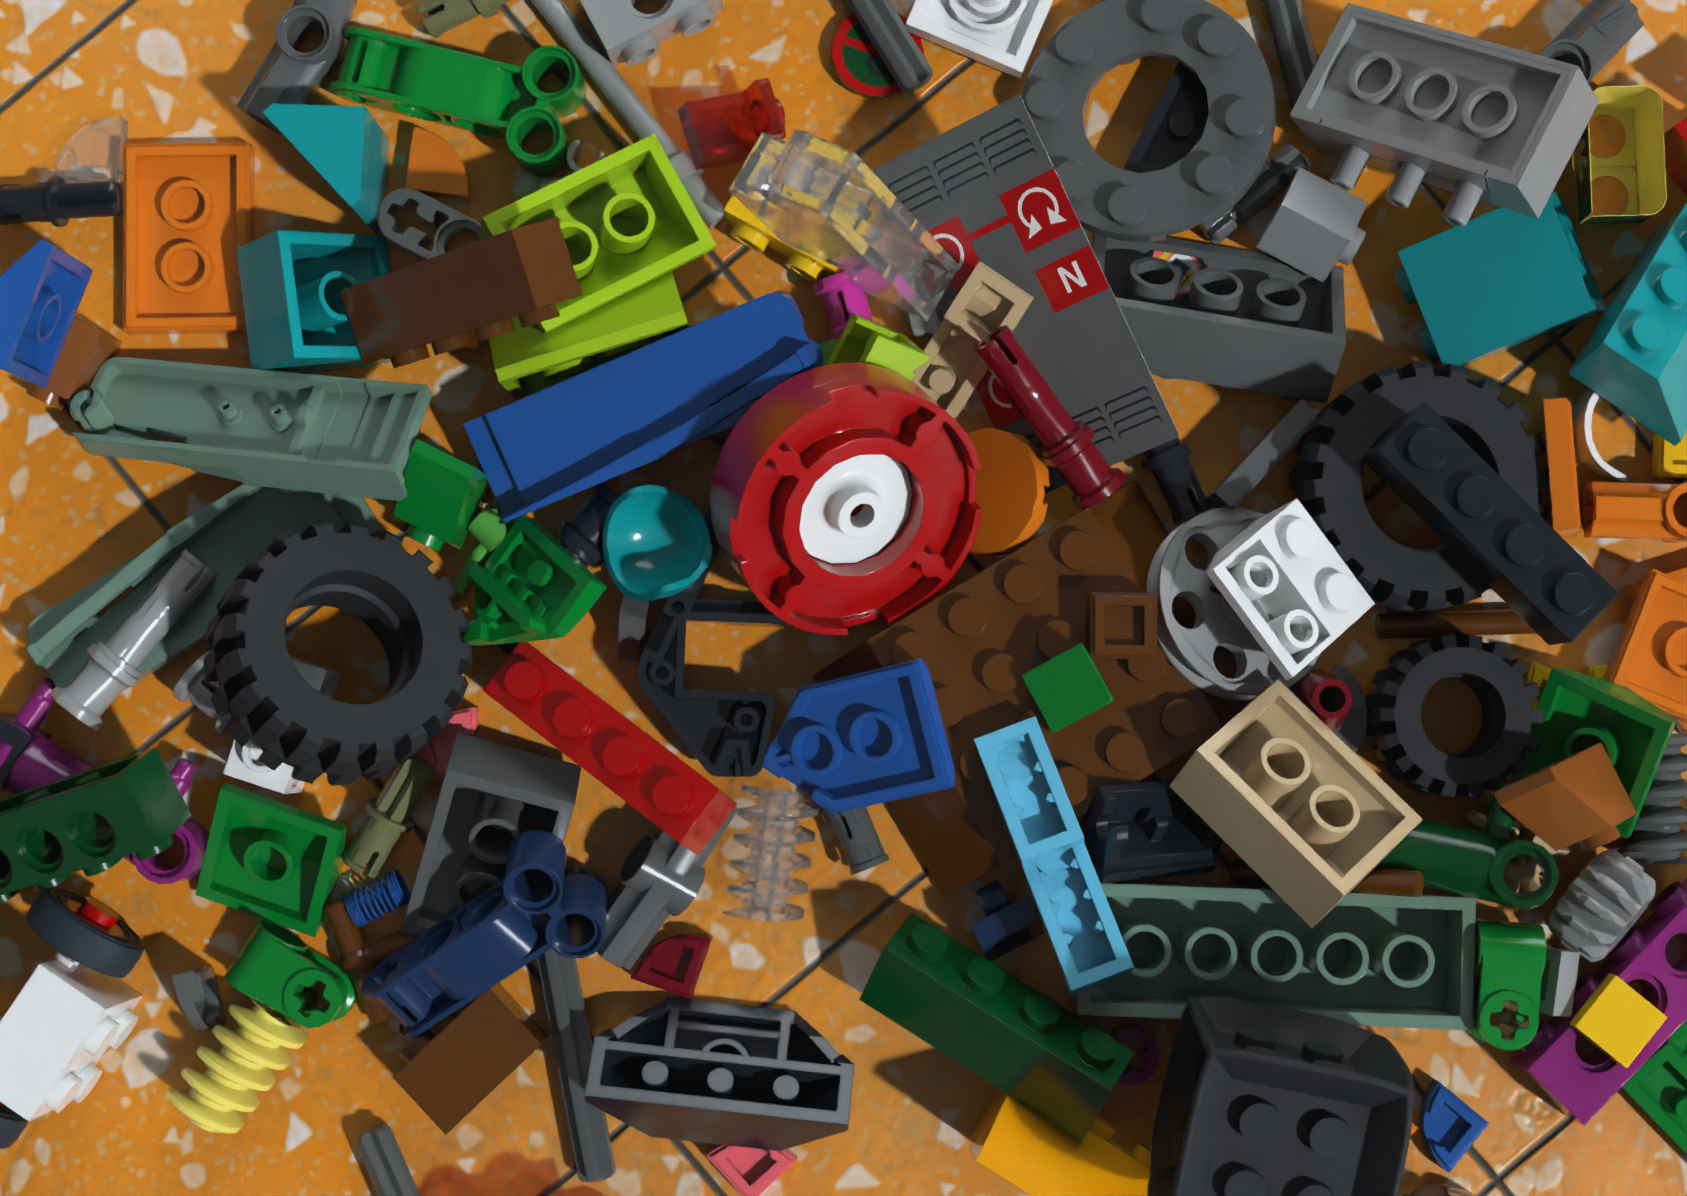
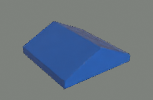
M40 240L0 276V370L46 389L93 269L54 244Z

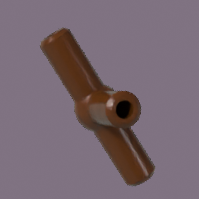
M343 898L324 905L323 912L341 952V968L346 975L351 977L369 1022L375 1024L391 1017L392 1015L376 999H366L361 994V987L369 973L381 961L417 936L401 932V929L365 944L358 926L354 924L346 910Z

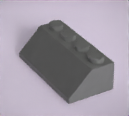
M1093 233L1091 248L1151 374L1165 379L1178 378L1219 385L1230 390L1243 389L1279 395L1290 400L1303 399L1327 403L1346 346L1343 267L1334 266L1323 283L1270 254L1166 237L1167 240L1156 242H1128L1106 238ZM1150 250L1203 259L1205 268L1195 273L1186 301L1174 303L1180 281L1178 269L1166 260L1146 257Z

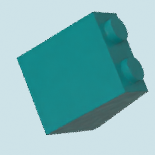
M1552 192L1539 219L1500 207L1468 221L1464 227H1453L1398 251L1403 267L1395 270L1399 287L1408 304L1418 302L1426 322L1425 326L1419 328L1421 342L1431 362L1435 363L1441 360L1443 367L1449 363L1461 367L1604 313L1607 309L1561 195Z

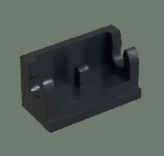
M1173 780L1098 786L1087 809V813L1080 824L1084 836V844L1102 884L1213 872L1217 865L1215 856L1224 840L1170 787Z

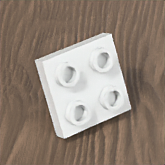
M916 0L907 19L906 28L914 35L1020 79L1054 0Z

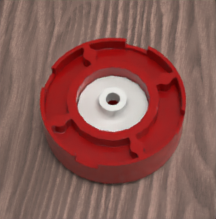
M836 363L824 365L794 375L778 384L755 402L740 418L728 436L715 466L710 494L712 524L723 554L758 600L770 612L786 623L808 632L836 636L848 635L847 626L863 624L882 618L887 625L902 620L927 604L953 578L971 549L981 521L983 509L975 502V471L982 469L974 445L964 429L918 385L905 376L888 368L873 364Z

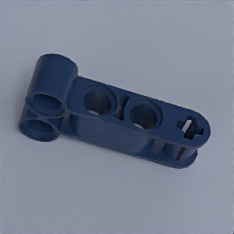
M541 829L525 831L518 834L510 844L504 879L381 961L364 980L361 994L368 1000L376 999L400 1023L399 1032L407 1039L414 1038L550 948L560 956L571 959L585 958L594 954L601 947L605 938L606 890L592 876L585 874H569L565 876L566 848L561 839L552 832ZM538 869L544 871L545 873L532 874L526 872L525 870ZM569 914H581V915H584V916H586V917H583V918H574V917H570V916H568V915H569Z

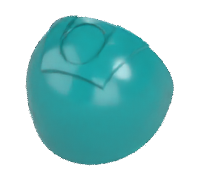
M642 485L629 489L613 502L607 513L602 538L604 559L613 582L628 598L644 602L678 594L690 587L701 576L705 568H708L712 557L709 530L700 510L686 496H681L677 492L662 486Z

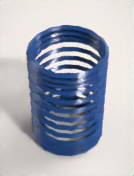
M393 869L387 872L385 876L381 875L380 879L375 878L374 881H369V884L365 883L364 886H359L358 889L355 888L353 891L344 893L343 901L350 918L356 926L361 928L369 924V919L374 921L375 917L380 918V914L385 916V911L390 913L391 909L396 910V906L401 908V906L407 905L411 896L404 879L397 870Z

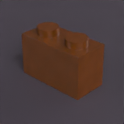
M497 983L452 1013L451 1016L454 1020L437 1036L428 1029L417 1036L399 1054L407 1064L393 1076V1079L445 1135L549 1037L500 983Z

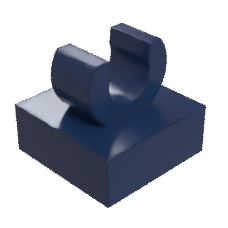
M998 880L974 891L986 917L970 926L987 960L993 961L1045 934L1041 920L1028 896L1010 905Z

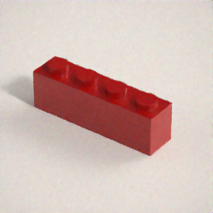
M520 642L483 689L486 694L697 856L737 806V803L527 642Z

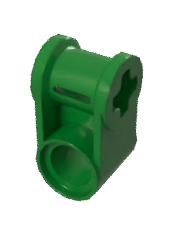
M258 919L224 976L226 981L241 993L269 1005L293 1020L296 1024L307 1028L320 1027L345 1016L353 1008L357 998V991L351 977L344 973L340 965L309 947L291 931L264 919ZM323 982L326 985L323 997L330 1004L319 1008L315 1005L318 993L311 987Z
M1476 919L1473 1030L1469 1031L1479 1040L1490 1043L1496 1048L1506 1051L1519 1050L1528 1045L1537 1033L1541 978L1546 962V937L1544 929L1540 924ZM1503 1007L1511 1010L1510 1022H1500L1498 1027L1490 1024L1491 1012H1502Z

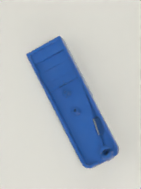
M783 291L770 292L464 423L463 426L502 511V514H500L502 519L499 520V523H506L655 461L672 451L735 426L748 409L775 386L794 375L822 366L824 358L822 349L816 342L808 339L802 325L805 323L794 298ZM745 383H748L747 385H745V386L742 387L741 389L737 390V391L734 392L733 394L729 395L728 397L724 398L723 400H721L720 402L716 403L715 405H713V406H711V407L709 406V405L713 404L714 402L718 401L719 399L723 398V397L726 396L727 394L731 393L732 391L736 390V389L739 388L740 386L744 385Z

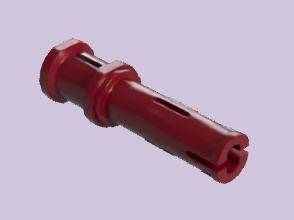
M1005 325L994 330L986 336L989 342L987 343L985 340L980 341L973 351L976 356L981 358L1043 444L1040 447L1041 460L1046 466H1054L1074 493L1071 501L1077 509L1086 510L1104 501L1121 486L1125 475L1120 468H1111L1092 441L1094 432L1091 427L1084 425L1080 420H1073L1011 334V329Z

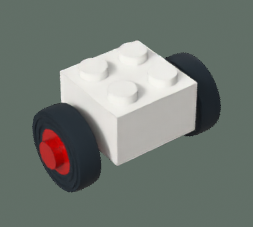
M52 887L48 890L44 889L39 894L26 918L29 925L39 936L57 949V952L54 955L56 960L38 965L0 1021V1149L10 1147L23 1132L28 1121L51 1111L59 1113L72 1100L80 1103L90 1093L102 1074V1070L97 1068L96 1064L109 1046L114 1049L118 1048L131 1033L139 1017L132 1013L143 995L118 978L125 977L140 959L145 945L141 938L119 919L120 916L116 911L95 898L83 897L62 888Z

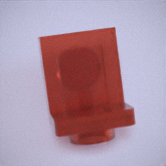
M768 78L753 81L740 93L687 101L677 110L696 170L752 160L761 144L773 149L786 137L785 112L779 99L774 96Z

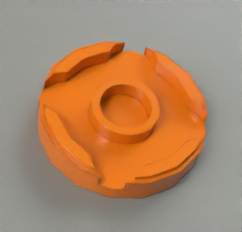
M995 428L972 431L967 435L974 445L982 469L975 471V502L983 510L979 528L969 552L980 556L1011 554L1031 541L1044 521L1048 504L1043 503L1045 496L1044 486L1050 487L1049 472L1041 460L1039 450L1023 435Z

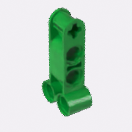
M358 27L345 28L343 36L348 40L338 81L330 82L329 91L334 95L357 104L507 140L509 149L519 165L525 171L534 172L538 177L555 175L566 166V154L571 144L558 117H565L576 112L582 106L586 97L585 80L575 58L568 50L559 46L545 45L535 49L528 55L523 67L368 29ZM561 70L570 74L567 86L561 91L545 93L540 90V83L549 72ZM547 130L554 133V141L547 151L538 155L529 154L524 151V143L533 132Z

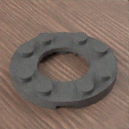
M1104 0L1089 7L1064 24L1041 50L1029 72L1021 98L1082 228L1100 236L1119 241L1156 242L1167 240L1166 236L1186 231L1202 223L1205 227L1229 211L1255 182L1268 157L1275 129L1276 106L1273 85L1262 52L1240 23L1219 7L1205 0ZM1157 56L1176 60L1196 74L1207 93L1209 115L1201 139L1186 157L1165 169L1137 173L1115 168L1095 153L1086 137L1084 112L1092 89L1106 72L1118 65L1129 64L1140 57Z

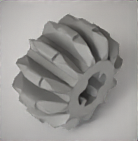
M1614 849L1602 851L1591 860L1585 869L1581 870L1578 877L1568 886L1564 895L1557 901V906L1549 915V930L1561 940L1560 943L1567 949L1580 952V955L1592 963L1602 960L1623 940L1628 931L1647 909L1648 904L1655 897L1656 880L1643 871L1644 867L1629 856L1625 858Z

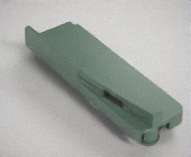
M114 357L105 361L97 370L90 385L94 392L92 397L90 396L91 392L88 390L81 391L73 397L70 403V414L83 427L80 433H72L83 450L88 454L166 462L190 468L193 471L240 481L244 485L402 501L407 497V491L404 486L405 479L402 473L427 411L432 393L428 385ZM151 432L184 440L185 443L156 441Z
M242 484L167 530L168 533L142 553L37 616L30 622L27 629V638L30 646L26 649L36 665L43 666L55 686L64 688L90 658L87 653L89 647L92 644H97L99 641L105 644L180 558L182 551L186 549L218 576L207 585L138 666L137 669L141 672L138 677L140 681L205 641L208 625L218 612L216 606L225 592L259 550L266 551L274 539L289 531H294L301 535L308 525L323 522L332 524L334 533H338L346 522L367 525L369 527L368 535L372 537L384 531L364 497ZM130 585L135 588L100 618L95 615Z

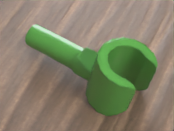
M496 508L485 509L467 527L480 544L471 552L469 559L452 584L455 591L462 596L465 595L473 582V579L467 576L468 565L475 563L483 566L512 528L509 521L503 524L499 523V520L502 519L500 516L502 513Z

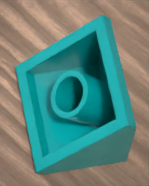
M272 103L265 109L263 113L374 233L376 234L381 230L378 220L380 203L386 197L389 138L366 107Z

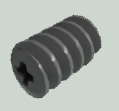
M1671 734L1633 829L1634 841L1615 847V851L1625 858L1629 856L1637 863L1687 865V857L1681 855V851L1687 849V831L1681 829V825L1687 823V805L1681 803V799L1687 797V779L1681 778V773L1687 771V754L1681 752V747L1687 745V734Z

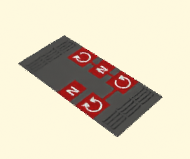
M1019 95L872 170L943 320V316L980 261L1034 297L1012 335L1073 420H1080L1084 425L1091 427L1094 432L1092 441L1110 466L1179 437L1178 430ZM988 370L976 390L995 429L1023 435L1040 452V447L1043 444ZM1046 466L1049 472L1050 487L1044 486L1045 493L1067 484L1054 466Z

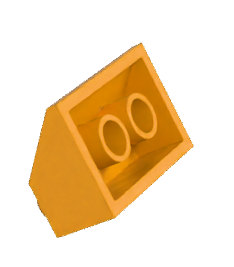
M999 1089L968 1139L976 1162L1030 1196H1148V1181L1151 1175V1149L1138 1143L1132 1152L1112 1139L1116 1128L1099 1116L1094 1121L1083 1141H1080Z

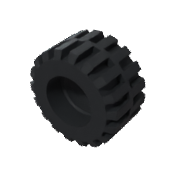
M1455 634L1411 643L1409 648L1397 651L1387 659L1390 663L1386 669L1378 670L1371 681L1377 685L1374 694L1366 695L1367 709H1371V722H1367L1366 736H1374L1377 746L1371 750L1378 761L1387 762L1390 766L1387 772L1397 781H1406L1410 784L1409 788L1422 793L1449 797H1473L1483 795L1482 791L1496 790V786L1499 783L1508 784L1506 777L1509 774H1520L1529 764L1522 758L1526 751H1536L1540 741V737L1531 735L1533 724H1543V710H1533L1531 698L1540 696L1536 682L1526 683L1522 677V674L1528 668L1520 659L1509 660L1505 656L1508 649L1497 642L1484 643L1482 642L1483 637L1470 634L1455 636ZM1444 678H1456L1467 684L1478 697L1482 709V725L1476 740L1469 748L1459 754H1446L1438 750L1428 740L1421 723V707L1425 695L1437 681Z

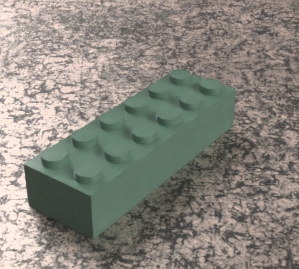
M1135 880L1101 883L1134 969L1129 975L1070 996V1007L1077 1015L1180 1019L1189 998L1216 996L1260 1002L1338 1019L1356 1026L1473 1030L1476 898L1446 892H1422L1420 897L1350 892L1311 928L1271 887Z

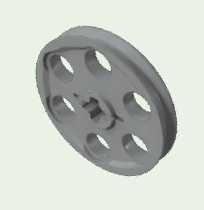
M1222 507L1206 511L1181 524L1169 533L1156 550L1151 561L1146 582V593H1157V643L1172 666L1190 683L1211 695L1235 701L1255 700L1278 679L1287 688L1292 686L1308 673L1319 655L1293 678L1285 680L1206 572L1214 555L1240 534L1242 530L1265 515L1254 510L1239 507L1234 509L1232 507ZM1188 539L1197 540L1206 549L1209 559L1206 570H1199L1189 563L1185 554V544ZM1175 596L1188 600L1193 606L1196 620L1192 629L1181 626L1175 620L1171 606ZM1217 645L1224 646L1234 655L1237 663V671L1234 678H1226L1216 669L1213 653Z

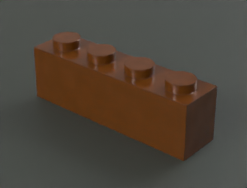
M558 218L512 229L340 290L364 364L390 357L393 368L429 358L430 355L426 346L428 344L432 345L435 355L470 345L472 342L468 331L474 330L478 342L514 331L515 327L512 317L515 316L519 317L522 328L559 317L560 313L556 303L582 295Z

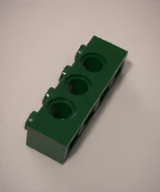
M153 747L0 798V904L14 897L22 888L32 886L35 892H42L44 889L48 890L60 884L73 872L83 870L87 877L93 876L111 868L124 856L135 854L137 860H144L170 847L174 843L171 834L192 815L157 748Z

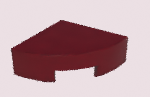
M686 933L661 941L642 957L634 969L631 979L692 999L713 936L700 933Z

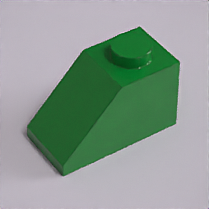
M416 439L410 451L404 473V486L407 491V497L402 501H397L393 516L410 523L405 536L435 551H440L444 541L461 549L469 533L467 527L478 516L491 490L487 475L476 467Z

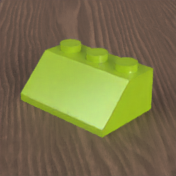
M655 133L482 218L480 240H484L512 229L558 218L582 295L556 303L560 316L536 324L545 335L714 250L717 246Z
M673 271L546 335L536 324L522 328L519 317H512L515 330L489 338L498 381L518 400L690 327Z

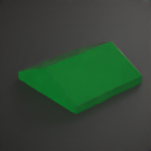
M1559 666L1553 667L1536 709L1543 710V724H1533L1531 735L1540 737L1536 751H1526L1522 758L1529 764L1520 774H1512L1510 783H1514L1550 764L1601 742L1637 812L1634 816L1616 825L1621 837L1627 839L1632 835L1677 720L1628 687Z
M224 783L219 791L195 895L315 937L325 917L323 912L324 905L330 903L344 864L341 856L345 851L347 825Z

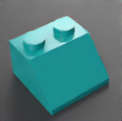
M276 230L236 249L252 369L311 374L391 362L390 357L364 364L340 294L342 289L390 273L385 236Z

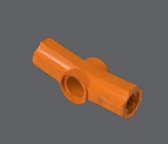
M1587 482L1580 501V522L1584 530V538L1662 540L1666 543L1687 541V528L1681 526L1673 514V506L1676 499L1681 497L1687 500V482L1681 484Z

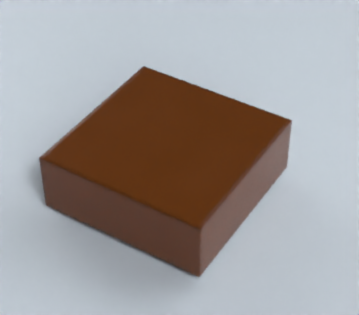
M1089 593V655L1091 659H1157V593Z

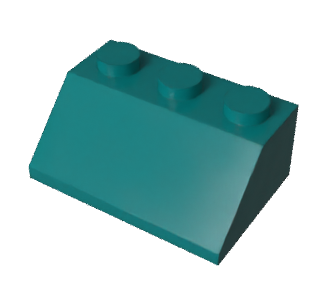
M1687 202L1649 237L1568 372L1569 375L1674 446L1681 442L1687 432Z

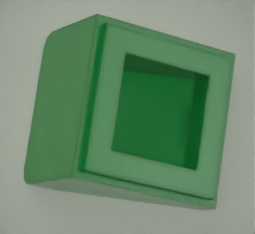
M1082 643L1073 646L1021 675L1023 682L1052 733L1114 701Z

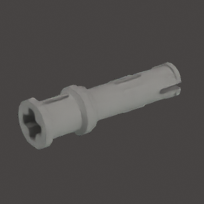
M184 549L180 558L105 644L99 641L97 644H92L87 650L90 658L64 688L56 686L50 695L78 720L90 728L98 730L103 724L100 716L126 686L134 688L139 682L138 677L141 672L137 669L138 666L212 580H215L218 575Z

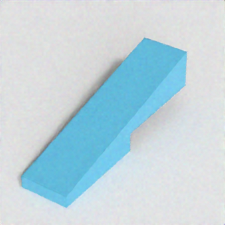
M1036 716L974 739V744L1070 996L1131 974L1134 969L1133 963L1084 844L1083 833Z

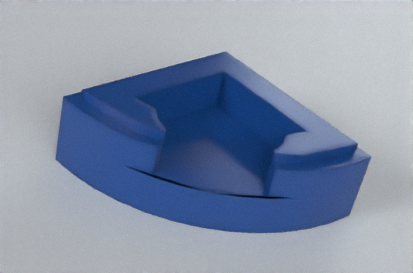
M1433 1079L1425 1092L1420 1109L1421 1134L1432 1158L1441 1168L1450 1173L1489 1123L1443 1084Z

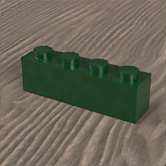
M913 913L910 914L884 946L859 999L1080 1141H1083L1135 1054L1134 1051L1119 1043L1107 1033L1095 1028L1057 1004L1048 996L1039 993L1001 969L992 961L983 958Z

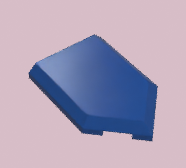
M922 658L799 688L788 708L789 713L774 741L770 742L766 749L763 768L778 778H786L811 795L812 801L832 814L955 786V768L930 671Z

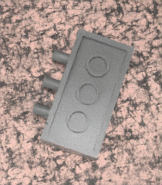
M1347 3L1289 116L1316 149L1341 156L1330 178L1331 182L1337 187L1347 191L1353 190L1367 164L1396 174L1385 198L1389 203L1399 208L1406 209L1410 206L1422 182L1452 191L1453 194L1442 213V217L1452 225L1464 227L1468 223L1479 200L1539 219L1599 102L1580 67L1577 65Z

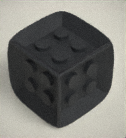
M1216 996L1191 997L1188 999V1003L1178 1023L1168 1059L1152 1138L1151 1175L1148 1181L1147 1194L1148 1196H1398L1411 1135L1413 1116L1412 1074L1395 1046L1388 1039L1359 1026L1326 1016L1260 1002Z

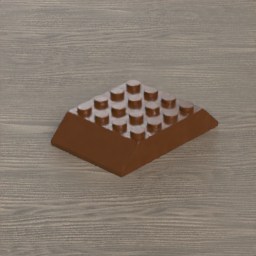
M1137 481L1114 492L1097 505L1086 510L1084 509L865 641L812 676L816 683L920 658L929 668L955 768V786L888 801V804L943 894L1017 856L974 744V739L1036 716L1075 816L1078 819L1087 813V809L1098 786L1137 783L1211 738L1253 701L1223 699L1211 695L1190 683L1172 666L1158 643L1157 659L1155 660L1092 659L1114 701L1054 733L1049 729L1023 682L1021 675L1079 643L1084 645L1089 654V593H1146V582L1151 561L1156 550L1169 533ZM1175 596L1171 605L1175 620L1181 626L1192 629L1196 620L1193 606L1188 600ZM1217 645L1213 653L1216 669L1226 678H1234L1237 671L1234 655L1224 646Z

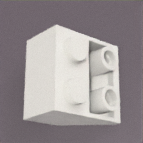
M1298 499L1279 507L1251 523L1214 555L1206 572L1285 680L1293 678L1375 604Z

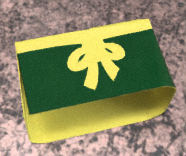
M1646 85L1599 87L1593 91L1599 103L1591 118L1597 115H1609L1616 118L1625 129L1626 140L1622 150L1615 156L1609 158L1596 157L1590 153L1588 122L1573 151L1576 226L1640 225L1658 213L1664 207L1667 199L1662 98L1654 88ZM1609 176L1623 183L1628 192V205L1621 215L1594 216L1592 214L1591 182L1594 179Z

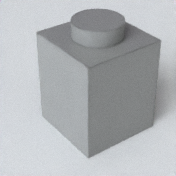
M1299 167L1274 208L1256 247L1324 283L1337 261L1348 266L1358 251L1366 231L1360 229L1357 225L1367 202Z

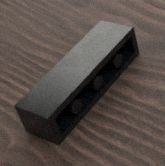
M1426 402L1406 413L1361 458L1548 645L1573 642L1619 595Z

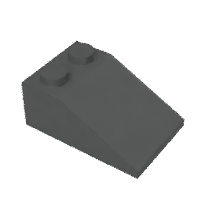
M457 733L401 932L419 936L504 879L508 849L518 834L528 830L541 829L552 832L563 843L576 802L581 767L577 764ZM538 869L525 870L526 872L532 874L545 873L544 871Z

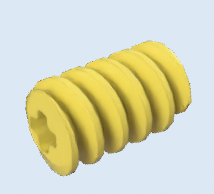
M252 998L250 999L254 1006L251 1010L231 1004L228 1012L239 1026L236 1030L216 1025L212 1032L222 1044V1049L216 1051L200 1046L196 1053L207 1066V1069L201 1072L185 1067L181 1071V1076L192 1089L189 1093L169 1088L165 1093L166 1099L182 1115L202 1129L220 1134L222 1132L237 1133L245 1124L242 1112H252L260 1104V1096L257 1091H268L276 1083L273 1070H283L291 1063V1054L287 1048L299 1049L307 1041L306 1032L301 1025L296 1024L293 1020L269 1005Z

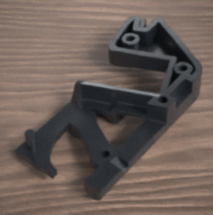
M709 509L704 521L708 527L712 545L710 564L690 587L668 597L638 662L636 678L642 692L709 775L716 777H752L761 771L764 764L775 710V699L771 694L763 692L683 690L686 622L727 623L726 625L764 627L794 626L779 619L761 602L697 598L720 548Z

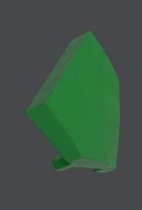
M522 515L517 519L486 562L485 568L475 563L468 565L467 576L476 582L474 621L468 622L470 629L465 631L464 642L472 646L564 637L591 609L607 587L538 521Z

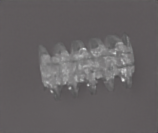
M742 784L741 791L757 799V805L738 808L737 816L753 824L754 827L751 831L734 834L733 841L750 850V854L746 857L730 860L729 867L745 875L746 881L726 886V893L742 901V907L726 910L722 913L745 919L777 923L802 919L804 908L788 900V897L806 893L808 883L791 873L794 870L811 867L812 858L795 849V846L815 840L816 832L800 824L799 820L817 816L819 806L804 799L803 793Z

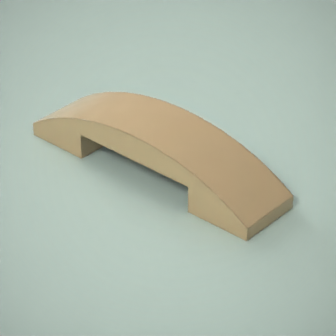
M980 261L943 316L944 320L925 347L924 352L930 356V359L914 370L916 374L912 382L918 385L956 420L989 370L981 358L974 353V347L982 340L988 343L989 340L986 336L1002 326L1007 325L1011 329L1012 334L1034 297Z

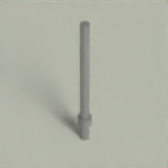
M530 0L639 140L655 133L707 227L713 229L720 225L726 219L724 214L725 207L701 178L704 170L688 150L681 152L565 3L562 0Z

